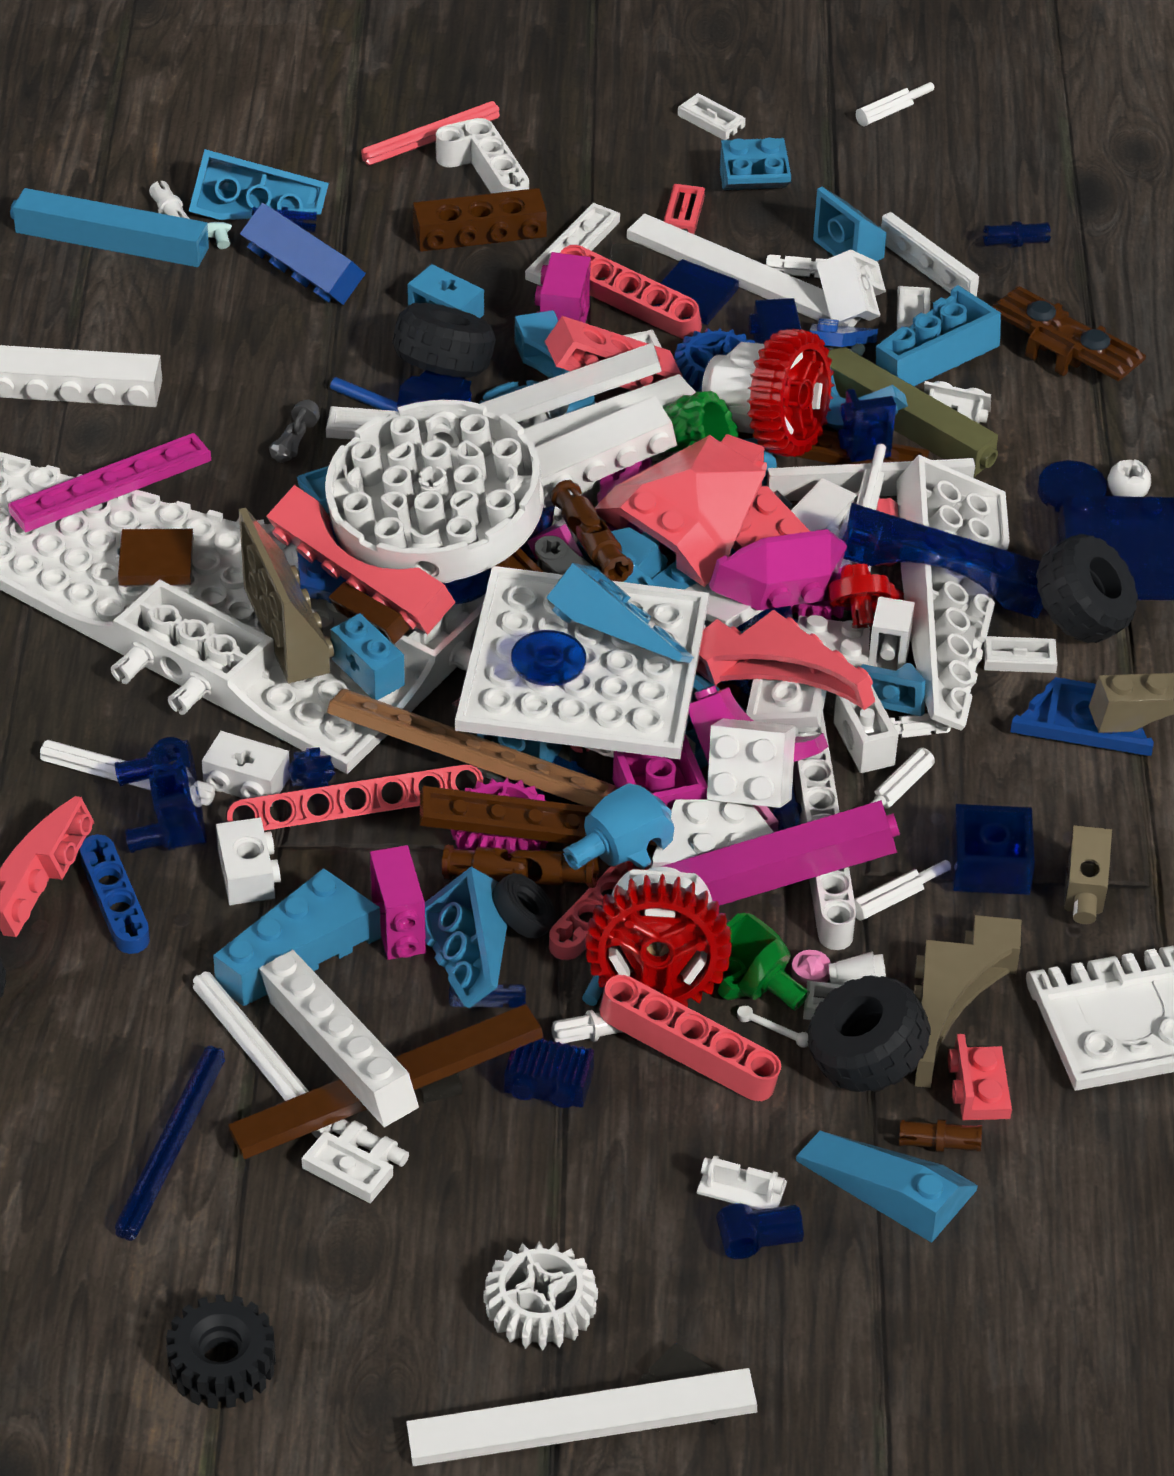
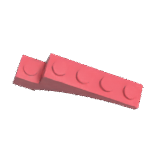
M775 610L769 612L743 633L734 626L728 627L718 619L703 631L696 672L715 686L721 681L782 680L806 684L829 691L849 700L864 710L875 702L871 688L873 681L865 669L854 667L847 662L846 658L838 650H830L815 634H807L800 629L799 625L791 617L785 618Z

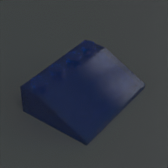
M1062 495L1058 520L1059 543L1078 534L1101 538L1118 552L1119 556L1129 567L1128 569L1135 581L1138 600H1174V497Z

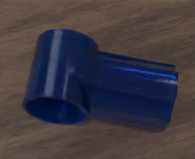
M736 1203L722 1208L716 1216L725 1254L732 1259L749 1258L755 1255L761 1247L803 1242L802 1215L800 1208L796 1205L752 1211L750 1206Z

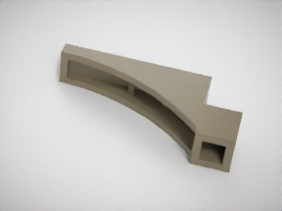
M975 915L973 931L965 930L964 943L926 940L925 954L917 955L915 978L922 979V985H915L914 994L926 1012L931 1027V1035L923 1059L919 1060L918 1066L915 1068V1086L931 1088L934 1065L941 1044L961 1012L982 991L1007 974L1017 973L1022 920Z

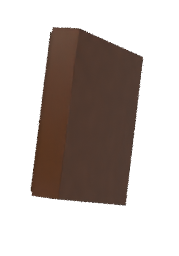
M193 528L122 529L118 571L119 585H154L159 579L169 585H191Z

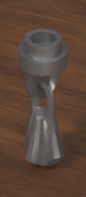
M303 400L294 406L291 415L295 422L289 424L281 437L269 446L271 457L277 462L284 463L291 460L292 457H296L299 442L306 431V427L311 428L315 426L320 418L319 407L315 402Z

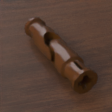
M572 480L559 482L551 491V502L562 510V518L577 536L590 559L596 566L602 568L601 572L610 580L619 582L627 580L628 576L633 572L634 565L632 560L622 554L620 543L604 521L599 519L592 503L581 495L580 486Z
M445 845L442 856V875L444 879H451L453 876H459L468 868L473 867L496 881H501L504 877L517 873L532 879L536 884L563 886L567 882L587 884L588 888H595L599 874L598 857L594 858L579 869L574 870L566 862L563 855L564 851L515 850L508 854V850L497 847L478 846L476 850L455 849L453 845ZM532 860L539 863L542 873L529 875L533 863Z

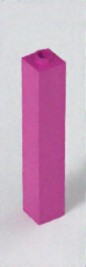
M882 800L661 867H670L680 872L697 874L707 885L712 902L718 901L720 906L897 853L893 837L899 836L900 832L894 813L886 815Z

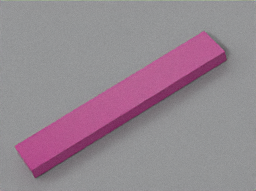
M191 433L8 503L9 513L26 533L210 462L211 451L195 433Z

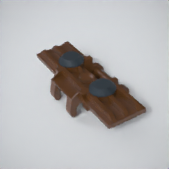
M1020 286L1015 287L991 306L1001 312V319L1031 334L1028 339L1025 356L1036 360L1039 349L1043 351L1049 349L1055 352L1057 357L1055 372L1062 376L1067 374L1068 365L1078 368L1082 363H1085L1119 382L1146 359V355L1141 353L1139 349L1107 333L1105 327L1100 325L1097 329H1092L1069 317V313L1062 309V304L1057 302L1054 305Z

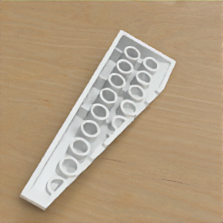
M918 455L896 480L904 600L915 602L910 641L916 670L925 679V703L930 719L962 731L966 726L973 697L970 694L971 688L976 683L978 676L975 672L976 667L983 655L981 646L987 638L995 604L993 596L999 588L1000 581L997 580L998 575L1004 567L1005 559L1003 554L1008 549L1010 541L1006 492Z

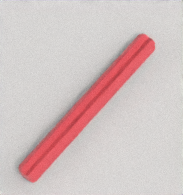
M490 101L375 143L361 150L362 160L368 166L436 142V132L442 126L474 118H484L489 121L498 119L500 109L494 101Z

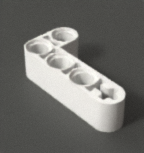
M474 118L445 125L437 130L436 160L440 165L451 168L472 163L491 193L529 189L528 176L493 123L489 120Z

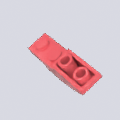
M74 796L45 817L15 847L1 866L0 930L3 936H18L24 923L29 919L30 913L40 894L45 890L49 878L63 880L70 865L74 863L76 854L86 836L90 834L94 824V820L82 797Z

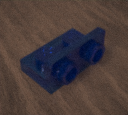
M854 389L846 390L845 403L841 404L843 429H839L838 438L841 449H846L851 462L873 459L877 444H884L886 446L884 458L891 457L896 403L893 396L859 401Z

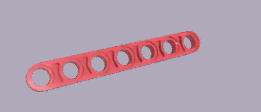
M456 765L240 799L229 805L226 811V821H233V812L241 805L250 807L253 810L254 818L261 817L264 831L420 806L419 783L426 776L434 777L439 783V788L459 790L455 780L461 771L468 770L472 772L476 783L477 781L483 783V776L477 767L472 765ZM389 782L398 783L402 789L401 799L394 804L387 803L382 797L383 786ZM351 788H359L365 794V803L360 809L352 810L344 801L346 792ZM317 793L324 795L328 800L327 811L319 816L311 814L307 807L309 798ZM279 799L287 801L291 807L289 818L282 822L274 820L270 814L272 803Z

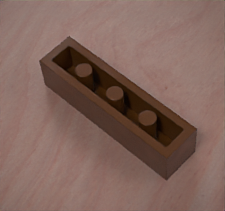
M345 582L329 596L337 612L349 619L361 613L392 644H395L409 630L400 613Z

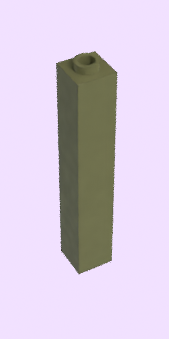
M835 346L829 351L827 357L832 359L830 368L834 371L833 377L840 397L847 399L859 398L894 385L905 394L908 407L898 410V413L892 417L877 418L878 422L944 460L973 458L975 464L974 477L995 463L998 456V434L846 347Z

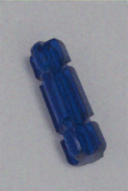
M498 984L495 990L472 1007L503 1008V1004H509V1008H517L526 1003L525 986L522 984H509V988H503V984ZM450 985V1006L465 1007L452 985Z

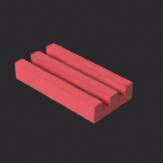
M674 184L664 222L682 230L688 229L689 233L695 234L705 197V188ZM680 192L685 193L679 217L674 219L673 216ZM692 194H697L690 221L686 220Z

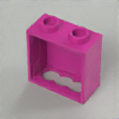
M408 845L370 851L371 901L380 907L381 938L387 960L407 958L426 953L425 901Z

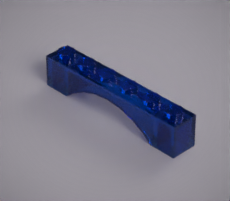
M851 503L838 536L847 545L843 559L859 564H867L868 566L883 563L912 562L946 568L981 585L996 598L1003 608L1038 618L1043 608L1042 599L1037 589L1038 578H1036L1041 561Z

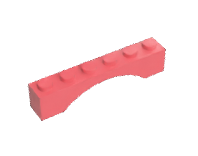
M295 485L266 516L275 528L272 534L286 546L290 543L297 546L296 550L309 562H313L315 559L322 563L321 567L333 578L343 577L350 586L368 594L374 600L400 613L410 630L417 627L428 635L456 603L443 583L419 567L409 569L380 568L365 564L348 555L337 545L333 535L331 519L320 502Z

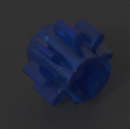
M320 747L306 748L305 751L293 753L295 759L288 767L292 786H303V790L329 785L328 782L335 775L331 755L320 756Z

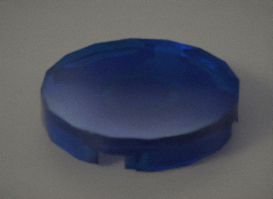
M1059 461L1045 467L1041 472L1037 493L1046 506L1049 503L1059 513L1075 516L1089 514L1096 510L1097 505L1100 503L1102 505L1105 501L1107 481L1103 474L1094 466L1080 461Z

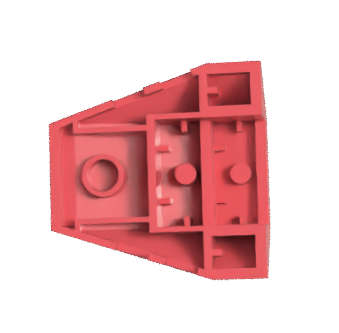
M709 435L616 485L597 504L595 509L597 516L615 528L623 529L631 522L676 553V568L705 587L711 580L717 559L725 555L731 556V549L736 538L740 535L747 512L753 505L765 477V470Z

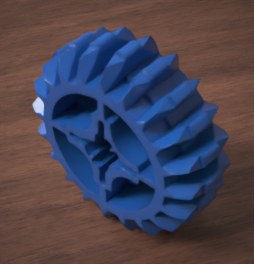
M706 328L704 333L694 331L692 337L685 336L683 342L677 344L674 359L684 380L696 393L702 392L704 372L709 361L714 356L727 355L740 342L755 343V341L746 340L745 334L735 335L733 329L729 332H724L721 328L718 331H711Z

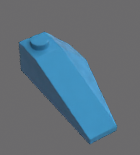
M204 149L188 212L216 220L251 219L263 202L284 217L321 215L329 183Z
M473 867L468 868L425 902V943L433 948L436 953L434 958L439 965L445 968L449 974L448 981L463 1005L469 1009L498 986L507 923L498 913L493 901L492 893L499 882Z

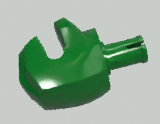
M738 913L731 920H727V926L731 930L730 941L732 948L729 957V967L723 973L731 974V976L726 977L721 982L717 991L719 995L726 1000L746 996L756 1000L769 990L793 1011H796L805 1002L810 991L797 983L784 971L791 955L780 936L763 921L750 913Z

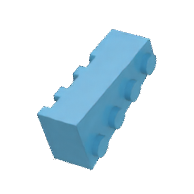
M957 285L951 289V296L947 299L941 297L935 301L933 309L927 314L919 313L915 316L910 327H901L876 346V365L912 386H916L999 347L1001 312Z
M323 868L213 955L215 979L231 998L245 1006L267 995L259 968L291 950H294L313 971L319 969V963L335 955L340 959L352 953L353 946L364 941L370 944L380 939V907Z

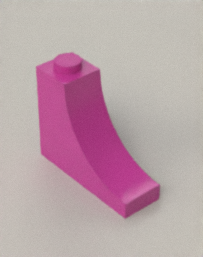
M713 685L694 693L696 699L690 703L689 715L708 765L712 724L722 718L754 721L738 705L729 687L717 691L716 686ZM824 733L795 737L794 762L819 754L828 748Z

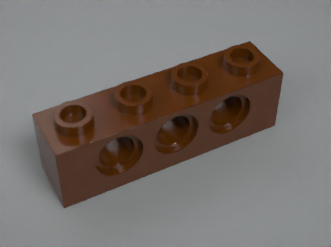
M539 188L413 202V228L420 252L543 238L547 236V211Z

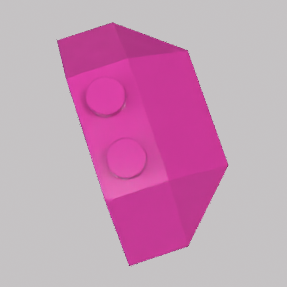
M828 529L762 538L739 549L730 557L725 555L717 559L709 587L716 593L751 606L756 610L823 601L828 592V584L834 581L839 572L847 545L845 541L838 538Z

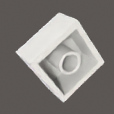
M725 718L712 724L707 800L781 808L792 798L796 726Z

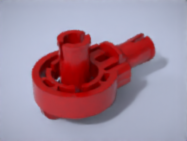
M867 564L844 565L841 570V579L828 584L830 605L835 607H851L852 628L854 629L868 628V624L869 627H872L873 613L876 611L878 597L904 600L902 590L896 589L895 585L889 582L887 576L871 574Z

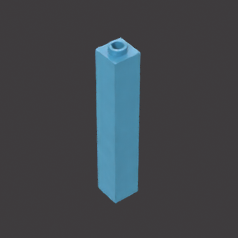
M24 188L19 198L14 200L11 205L10 215L14 219L15 232L193 267H199L209 249L207 222L28 188Z

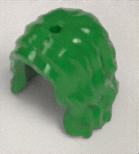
M713 391L683 395L676 402L670 403L664 408L672 421L677 446L664 451L670 456L709 435L720 442L726 434L738 437V427L732 420V412L727 408L725 400H720L719 396Z

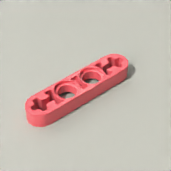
M630 861L617 866H610L597 880L596 887L589 888L552 926L549 931L550 953L555 958L561 960H571L581 955L586 949L585 940L588 932V922L582 921L579 916L586 912L594 913L596 905H602L604 896L601 893L608 889H614L627 871L642 869ZM572 935H573V942H572L571 940H568Z

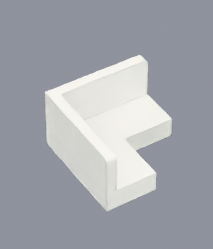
M850 249L816 264L831 319L839 320L838 324H841L855 317H861L870 321L881 316L875 296L885 293L886 290L877 261Z

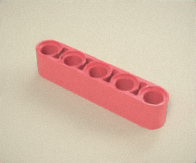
M569 245L561 250L560 253L591 257L590 296L681 339H684L685 336L692 337L694 331L701 332L702 322L699 306L694 299L582 246Z
M616 975L606 982L599 1011L600 1016L607 1024L750 1100L764 1101L773 1095L781 1070V1061L773 1052L632 977Z

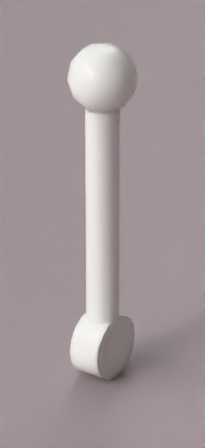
M744 1005L738 1008L737 1018L739 1021L755 1022L795 1040L800 1047L805 1048L808 1046V1033L794 1032L753 1013L752 1008Z

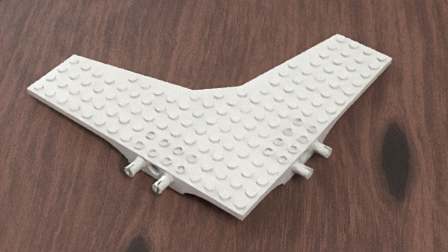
M565 405L549 411L552 419L564 415L569 406ZM530 418L517 422L523 429L532 426ZM0 452V590L124 655V657L111 666V673L117 681L120 682L122 680V684H127L140 670L146 667L181 686L168 697V703L175 712L179 710V714L184 715L203 697L346 774L387 736V734L327 713L329 702L343 688L370 697L332 660V657L330 658L329 674L288 684L274 654V639L265 635L244 590L239 518L234 522L223 519V513L209 510L205 514L191 510L190 504L180 501L176 503L162 502L158 495L135 490L25 533L9 513L8 503L75 477L61 474L60 468L50 465L40 468L31 465L28 459ZM662 452L651 456L652 466L666 459L669 454ZM597 500L592 502V505L595 508L598 504ZM544 503L540 520L528 540L562 520V515L552 516L547 511L546 503ZM264 519L257 520L284 552L289 565L296 566L299 574L297 546L292 543L288 546L284 545L272 534V531L275 529L272 524H264ZM568 527V529L570 530V532H571V534H572V536H573L575 542L577 543V541H578L577 536H576V535L572 532V530ZM193 528L191 585H169L160 579L154 585H119L118 571L122 529ZM526 541L520 548L535 563L537 560ZM488 570L450 583H443L456 603L428 635L415 627L413 630L409 629L394 644L404 654L405 686L378 701L411 712L455 668L458 667L467 671L489 582L490 572ZM310 598L312 613L318 612L320 616L323 636H329L331 639V628L349 618L337 612L333 604L327 600Z

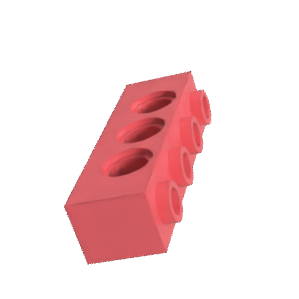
M565 316L560 318L545 340L556 367L568 371L582 368L648 344ZM654 346L662 371L619 387L635 390L677 374L682 376L671 351Z

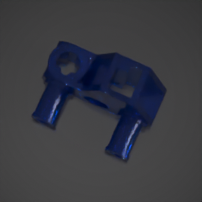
M166 737L150 748V752H147L146 757L120 763L115 762L116 776L120 786L149 779L153 806L158 818V823L125 829L130 853L160 845L168 848L169 851H173L176 848L207 843L195 764L188 740L182 741L175 737Z

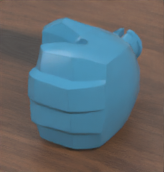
M628 783L604 797L585 817L584 828L587 836L564 848V858L574 870L579 869L598 856L609 866H617L630 861L643 870L651 864L646 850L651 840L663 850L673 841L675 827L671 819L672 811L659 797L653 795L642 786Z

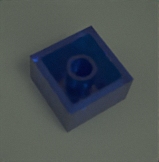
M956 804L952 828L953 891L1030 895L1035 866L1032 807Z

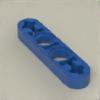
M91 835L85 838L80 847L82 867L116 947L124 953H139L150 942L147 920L114 843L105 835ZM98 851L101 855H103L104 862H101L99 864L97 856L94 853ZM109 875L119 879L116 883L110 885L99 882L102 877ZM119 902L130 905L127 910L122 912L110 909L113 904ZM131 924V929L135 936L130 937V934L126 933V925Z

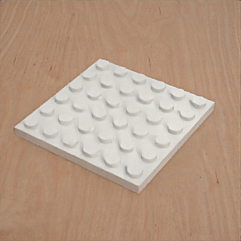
M492 566L455 718V731L680 759L708 609L709 593L613 581L631 597L628 602L634 604L639 609L645 610L651 616V621L648 624L652 628L654 625L663 628L694 657L690 663L673 660L573 620L568 623L552 611L555 605L546 597L561 579L562 574Z

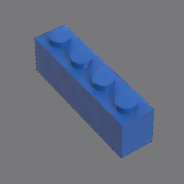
M263 202L240 233L250 242L247 245L249 250L260 258H263L265 254L270 256L271 259L268 262L283 273L287 269L293 272L291 277L305 288L309 284L315 286L313 292L328 303L333 298L344 305L366 274L350 259Z

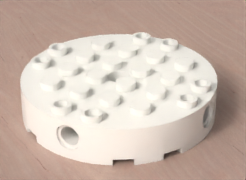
M429 400L398 407V413L382 420L379 416H376L354 431L355 437L346 446L341 445L328 467L325 481L326 499L333 530L342 549L357 560L380 568L409 569L419 567L441 583H450L476 575L506 560L531 536L540 520L544 506L542 476L538 452L534 442L530 441L525 435L523 427L505 413L499 416L487 411L486 405L470 401Z

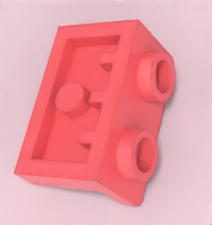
M956 1034L954 1049H948L947 1061L949 1073L956 1074V1080L952 1082V1098L954 1104H960L962 1120L1010 1119L1012 1106L1002 1046L967 1047L965 1034Z

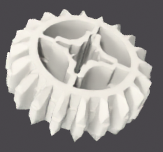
M538 1241L535 1249L530 1250L522 1243L519 1248V1254L507 1250L504 1255V1261L495 1260L492 1272L488 1273L485 1280L484 1303H486V1314L489 1321H494L497 1333L506 1332V1337L510 1343L521 1338L525 1349L531 1342H537L543 1351L547 1342L553 1341L560 1348L563 1343V1337L575 1341L578 1336V1330L587 1331L590 1318H594L596 1313L598 1288L595 1284L593 1270L587 1269L584 1258L575 1259L572 1248L563 1253L559 1252L557 1243L550 1249H545L540 1241Z

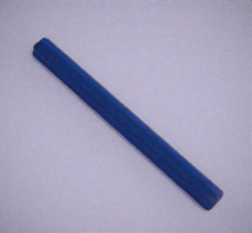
M212 1045L204 1049L115 1224V1233L119 1238L132 1241L137 1237L225 1062V1052L223 1049L215 1048Z

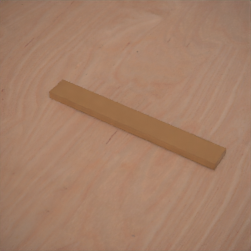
M344 688L329 702L328 714L506 778L508 777L517 782L522 780L523 784L535 786L537 789L584 806L595 807L604 797L618 788L610 783L476 735L455 731V728Z

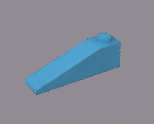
M572 563L546 597L555 605L552 611L568 623L573 620L679 662L690 663L694 658L663 628L654 625L652 628L648 624L651 621V616L645 610L639 609L634 604L628 602L631 597L596 567Z
M819 1131L796 1156L798 1163L931 1243L973 1196L978 1187L975 1183L944 1165Z

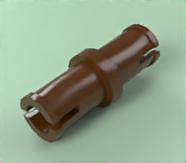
M938 1119L937 1123L901 1120L899 1146L936 1148V1152H944V1148L981 1152L982 1125L946 1124V1120Z

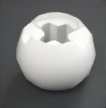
M1136 459L1119 461L1111 468L1107 478L1111 493L1117 499L1124 502L1141 499L1148 493L1151 486V474L1148 468Z

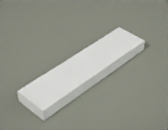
M592 203L525 270V280L543 286L540 283L542 266L549 264L552 252L560 253L563 248L569 245H579L592 251L620 222V213Z
M892 212L882 216L881 228L887 232L885 246L949 293H951V289L959 285L977 297L979 276Z

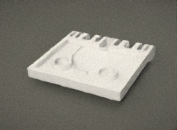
M1174 945L1161 947L1159 955L1155 949L1146 950L1144 953V962L1148 969L1146 971H1141L1132 953L1122 955V967L1116 956L1088 961L1087 971L1081 962L1071 964V978L1074 984L1067 985L1058 966L1048 968V974H1046L1044 969L1027 972L1026 982L1030 995L1039 1006L1075 1091L1174 1072Z

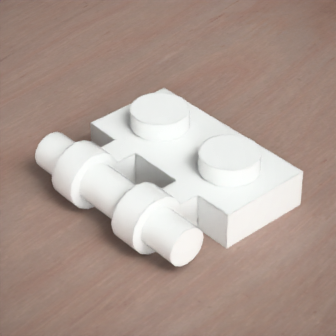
M343 1119L335 1122L332 1131L339 1134V1138L324 1131L302 1157V1168L371 1204L393 1177V1165L389 1164V1162L391 1161L402 1167L408 1160L409 1152L399 1148L397 1141L387 1136L380 1138L368 1132L367 1126L358 1121L349 1122ZM360 1145V1146H362V1147H364V1148L370 1150L371 1152L368 1153V1152H366V1151H364V1150L358 1148V1146Z

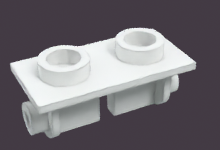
M925 381L924 392L951 408L957 409L959 413L977 423L987 422L988 413L991 411V394H987L978 388L962 389L953 387L951 384L943 381H936L934 383Z
M715 1155L712 1159L704 1158L701 1168L703 1176L698 1186L697 1194L776 1215L787 1185L785 1178L778 1177V1172L773 1171V1173L751 1167H748V1170L741 1169L740 1164L721 1160Z

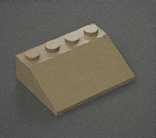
M247 508L239 509L244 590L265 635L274 639V654L288 684L329 674L330 658L334 657L333 644L329 636H323L322 622L318 612L312 613L311 600L307 589L300 588V578L296 566L289 565L284 552Z

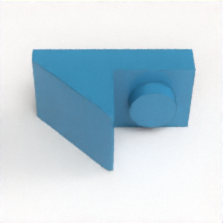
M906 663L896 671L866 664L860 666L872 678V687L884 709L916 716L924 715L925 679L911 663Z

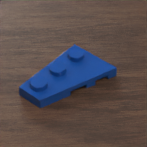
M819 318L818 324L812 323L810 332L818 334L819 338L825 342V346L846 347L856 344H867V342H877L878 329L838 326L839 320Z

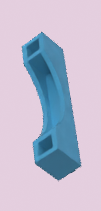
M554 310L515 316L514 342L523 363L537 369L548 378L570 372L556 367L545 343L546 338L558 322ZM591 396L568 404L569 407L565 414L595 404V397Z

